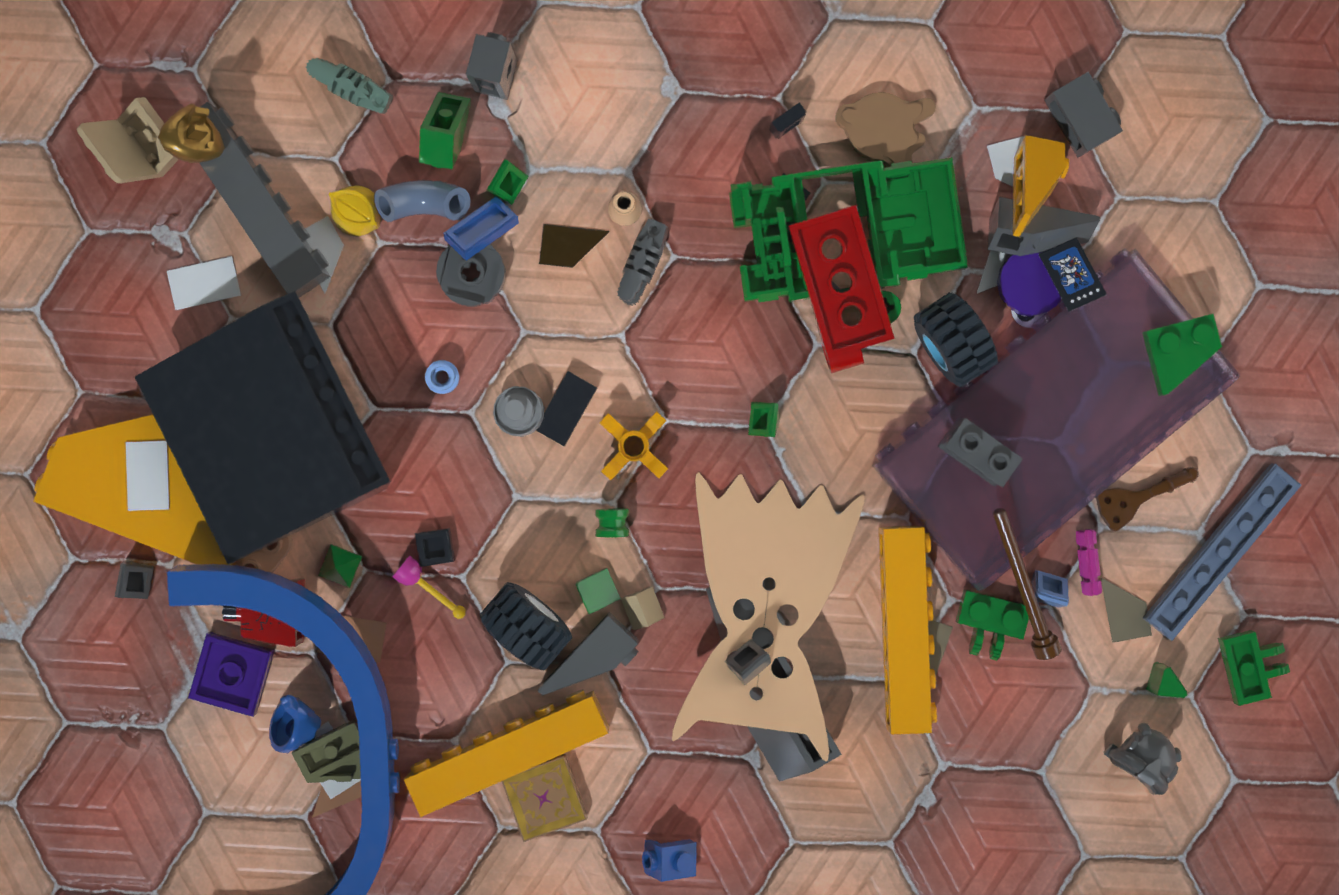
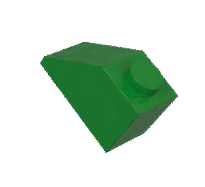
M437 92L420 127L419 163L432 165L436 168L453 169L461 151L471 98Z

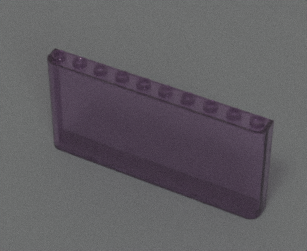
M1124 248L1109 260L1112 266L1104 273L1101 270L1095 272L1107 293L1106 296L1068 312L1063 300H1061L1057 304L1060 307L1057 312L1051 317L1048 313L1041 316L1031 325L1034 329L1033 332L1025 338L1019 335L1005 347L1008 352L998 360L997 365L978 376L974 381H970L962 387L957 386L953 390L956 395L947 403L941 400L927 411L930 416L920 425L917 421L901 433L904 439L893 447L889 443L875 454L878 460L872 464V467L921 526L925 527L926 532L929 533L945 555L977 591L991 585L1011 568L992 515L994 510L998 508L1006 509L1022 558L1025 557L1240 377L1239 372L1224 354L1218 350L1167 395L1158 396L1142 332L1194 318L1137 249L1128 251ZM957 419H968L1023 458L1003 488L998 484L995 487L937 447Z

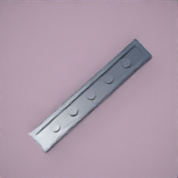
M1271 463L1149 609L1143 619L1168 640L1173 641L1301 487V484L1276 463Z

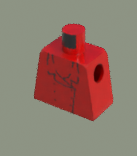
M304 578L291 580L305 587ZM223 606V620L241 622V637L288 647H296L304 642V635L283 621L254 610Z

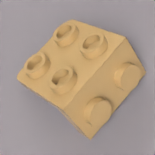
M145 97L135 98L117 120L81 123L77 128V132L83 139L86 147L92 151L103 166L106 174L116 183L163 177L179 160L163 149L158 135L165 123Z

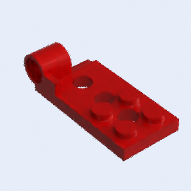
M854 205L788 226L817 322L825 359L831 374L864 364L862 348L895 339L857 206ZM828 239H835L841 245V253L835 259H828L822 253V245ZM839 272H845L851 279V285L847 291L840 293L832 287V278ZM849 305L856 306L861 313L860 320L855 325H846L841 317L843 309Z

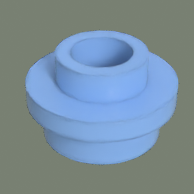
M438 360L427 368L425 381L433 392L447 394L457 387L459 372L451 362ZM441 371H446L449 376L448 381L444 384L439 383L437 380V375Z

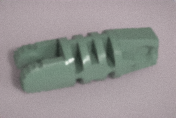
M312 58V60H308L309 62L306 63L307 66L305 68H307L309 75L327 85L328 91L358 107L361 106L381 114H386L393 95L376 84L371 78L342 63L335 65L319 58Z

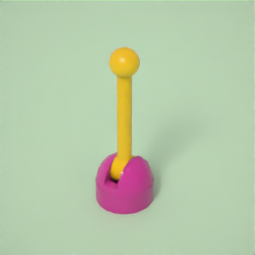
M411 556L405 560L392 576L405 586L419 584L452 610L455 618L462 619L465 617L466 609L463 606H456L421 578L422 568Z

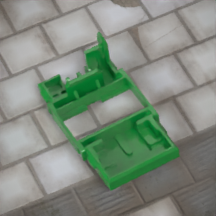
M953 158L918 163L905 161L890 164L891 167L885 168L883 160L775 176L771 178L772 185L763 186L762 183L752 185L751 181L730 184L731 193H729L734 229L752 227L757 262L756 265L740 266L744 302L758 300V303L779 300V296H788V302L810 299L788 226L807 220L802 180L852 172L859 217L867 216L870 239L866 241L880 289L887 286H899L900 279L907 278V281L928 278V275L967 269L968 263ZM849 288L836 289L835 291L841 293L847 291Z

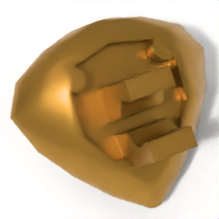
M192 103L172 115L162 126L158 135V139L165 151L175 158L189 163L207 162L218 158L225 150L221 134L207 117L209 116V109L197 107Z

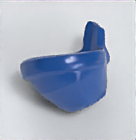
M292 695L280 698L281 702L273 712L269 726L271 746L275 751L281 753L294 751L301 745L315 739L316 732L320 729L322 721L315 711L303 703L300 698Z

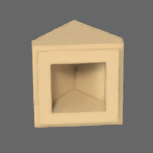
M653 586L621 598L633 630L649 627L665 618Z

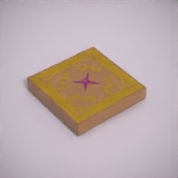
M566 754L557 756L502 781L523 842L585 821L588 818Z

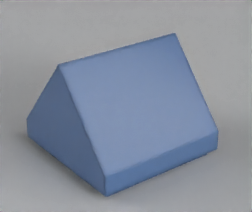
M1035 570L1031 583L1037 601L1058 608L1067 606L1069 603L1068 579Z

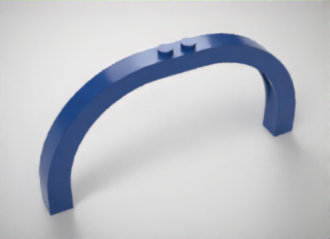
M196 564L173 567L167 571L169 606H234L267 614L285 622L311 640L328 657L341 676L353 702L358 723L362 818L359 841L354 857L343 875L324 895H366L386 853L394 819L395 793H399L400 773L394 772V760H398L399 742L398 739H393L391 709L386 687L377 663L367 645L353 626L335 608L307 588L280 575L238 565Z

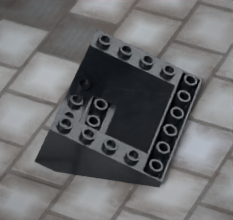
M296 291L256 308L134 376L228 565L374 496L389 487L391 481Z

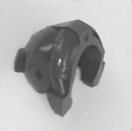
M1141 723L1138 725L1139 731L1133 732L1120 747L1110 744L1103 753L1115 766L1138 779L1151 794L1163 795L1168 790V783L1174 779L1178 772L1177 762L1182 760L1181 751L1178 747L1174 748L1165 735L1150 729L1147 723Z

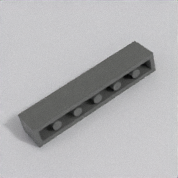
M206 102L200 107L209 109V116L207 117L221 134L225 150L220 157L199 163L286 293L289 294L296 291L300 298L331 277L325 269L329 266V263L319 249L312 250L306 241L310 238L309 233L299 220L296 222L292 220L288 214L291 207L280 192L277 194L273 192L269 186L272 178L261 164L256 166L249 156L254 153L250 145L242 136L236 137L230 128L235 124L223 107L217 109L209 102Z

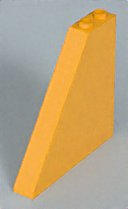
M154 415L61 436L52 443L47 452V460L49 461L46 469L35 483L34 490L36 495L33 502L194 564L228 565L168 443L169 509L128 511L126 442L166 441Z

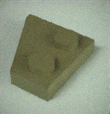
M355 719L292 751V755L307 783H320L327 780L351 782L352 779H361L358 723Z

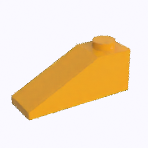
M1025 135L1014 157L1013 236L1020 237L1051 195L1059 179L1066 177L1069 168V158H1065V143Z

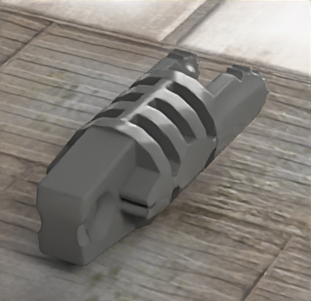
M652 219L647 220L635 240L622 273L624 275L619 284L617 296L625 304L627 303L628 306L639 303L640 297L643 295L647 284H650L663 254L669 228L661 222Z

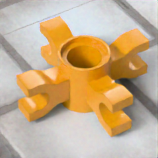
M656 411L639 431H628L608 413L599 424L619 441V452L601 472L609 480H612L629 461H640L656 477L660 478L668 468L649 451L648 440L667 420ZM631 436H638L644 443L642 453L637 456L629 455L624 448L625 441Z

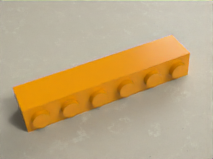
M922 526L878 527L886 729L891 735L932 733V723L937 722V708L935 702H931V689L936 687V676L934 668L930 669L929 655H934L935 651L934 637L928 634V621H933L932 601H927V587L932 586L931 568L926 567V553L931 551L930 535L925 533V527Z
M584 689L576 691L565 697L566 703L554 707L553 703L547 704L534 711L535 717L523 721L522 717L516 718L504 724L505 730L492 735L491 731L484 732L472 739L474 743L463 749L460 744L443 751L441 753L442 758L434 762H430L429 758L412 765L410 767L411 772L405 777L404 782L420 817L607 735L610 726L594 690L586 694Z

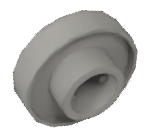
M514 386L504 390L497 397L493 416L496 424L503 432L512 436L524 437L532 434L540 427L544 419V406L541 398L534 391L526 387Z

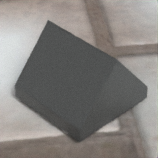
M128 560L122 562L115 597L148 599L154 566Z
M750 639L732 654L725 663L740 681L746 685L771 664V659L766 651Z

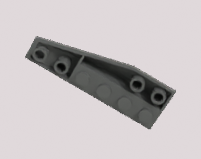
M709 586L706 588L722 641L727 637L728 632L719 616ZM745 598L737 600L733 606L735 616L741 620L750 619L755 611L753 603ZM765 627L756 629L752 635V640L762 649L769 648L774 640L769 629ZM736 651L731 652V653L728 655L727 659H728L732 654H734ZM785 657L774 659L771 665L772 673L780 679L789 677L793 671ZM753 687L750 690V696L753 700H760L763 696V691L759 687ZM747 726L779 781L813 772L842 755L827 728L829 756L826 762L819 755L806 734Z

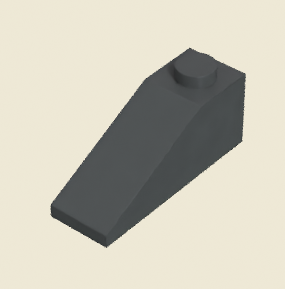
M609 612L540 685L538 692L545 695L611 671L620 663L626 666L639 652L635 648L638 645L639 639Z

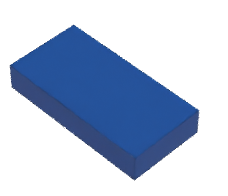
M495 196L443 233L444 239L467 261L518 225L519 220L518 216Z

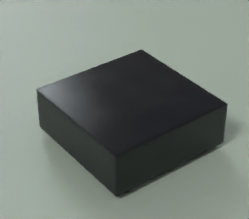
M800 102L771 122L769 130L776 139L781 138L803 122L806 111Z
M450 528L415 533L420 567L455 561Z

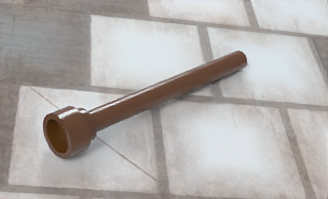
M998 508L994 510L992 515L1034 631L1033 641L1031 642L1034 655L1039 660L1052 659L1061 653V645L1058 637L1047 629L1006 509Z

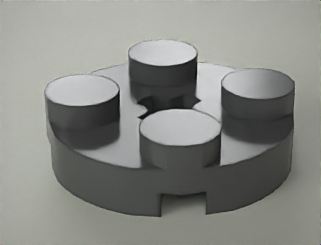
M491 244L467 261L452 247L448 246L439 257L436 275L442 290L452 301L462 306L478 307L491 303L500 293L505 283L506 268L501 255ZM471 263L477 264L476 270L480 272L479 278H474L472 282H468L467 276L462 274L463 268H470Z

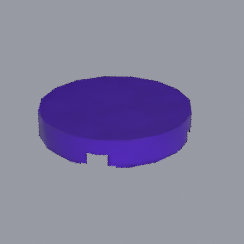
M1043 252L1024 256L1012 255L999 270L997 279L999 296L1017 314L1029 317L1045 314L1056 307L1062 299L1038 255Z

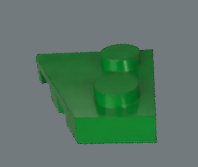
M1214 314L1142 332L1158 396L1169 394L1222 348Z

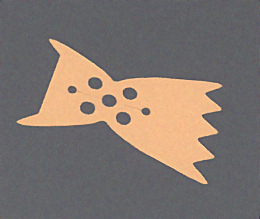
M698 472L695 478L696 499L705 568L713 600L719 616L727 628L728 634L713 650L693 684L673 728L672 740L675 741L699 720L806 734L819 755L827 762L829 745L825 721L809 664L798 647V641L812 626L834 588L860 519L865 496L863 494L856 498L838 515L831 505L824 486L820 485L806 503L798 509L794 505L783 480H779L760 503H756L743 475L739 474L724 495L716 498L707 481ZM770 577L774 579L776 585L773 590L768 591L764 589L762 583L765 578ZM745 598L753 603L755 611L750 619L741 620L735 616L733 606L739 599ZM786 604L794 606L798 611V620L791 626L782 625L777 618L778 609ZM765 627L772 632L774 638L772 645L767 649H763L769 654L771 664L759 673V677L757 675L744 685L734 672L728 668L725 661L731 652L737 651L750 639L752 640L753 632L756 629ZM786 657L791 661L793 671L789 677L780 679L772 673L771 665L774 659ZM753 687L762 689L763 696L760 700H753L751 698L750 690Z

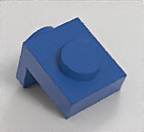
M652 839L645 840V851L642 855L645 874L661 882L696 876L697 842L690 839L659 843Z

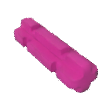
M1092 529L1076 531V543L1080 545V549L1077 552L1080 576H1083L1084 581H1081L1082 593L1086 596H1096L1102 593V583L1098 579V576L1101 575L1098 548L1094 547V544H1097L1096 532Z

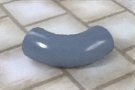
M417 180L401 182L378 189L374 195L377 211L387 222L423 214L439 215L455 221L464 217L470 207V196L466 189L442 181Z

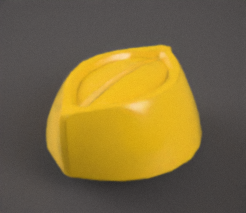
M354 185L329 192L332 219L343 233L351 236H363L380 227L381 216L377 211L374 201L375 193L372 190Z

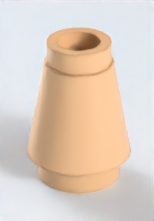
M621 192L610 200L608 212L615 223L627 226L639 219L642 205L634 194ZM620 201H630L629 208L621 209L618 207Z

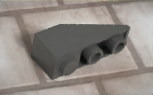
M999 197L989 219L988 250L1024 256L1047 251L1076 237L1080 244L1087 243L1100 221V216L1042 205L1020 237L1013 236V199Z

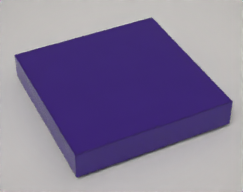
M212 632L206 633L188 699L248 716H255L275 650Z

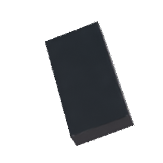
M568 371L544 412V419L536 431L562 446H566L598 388Z

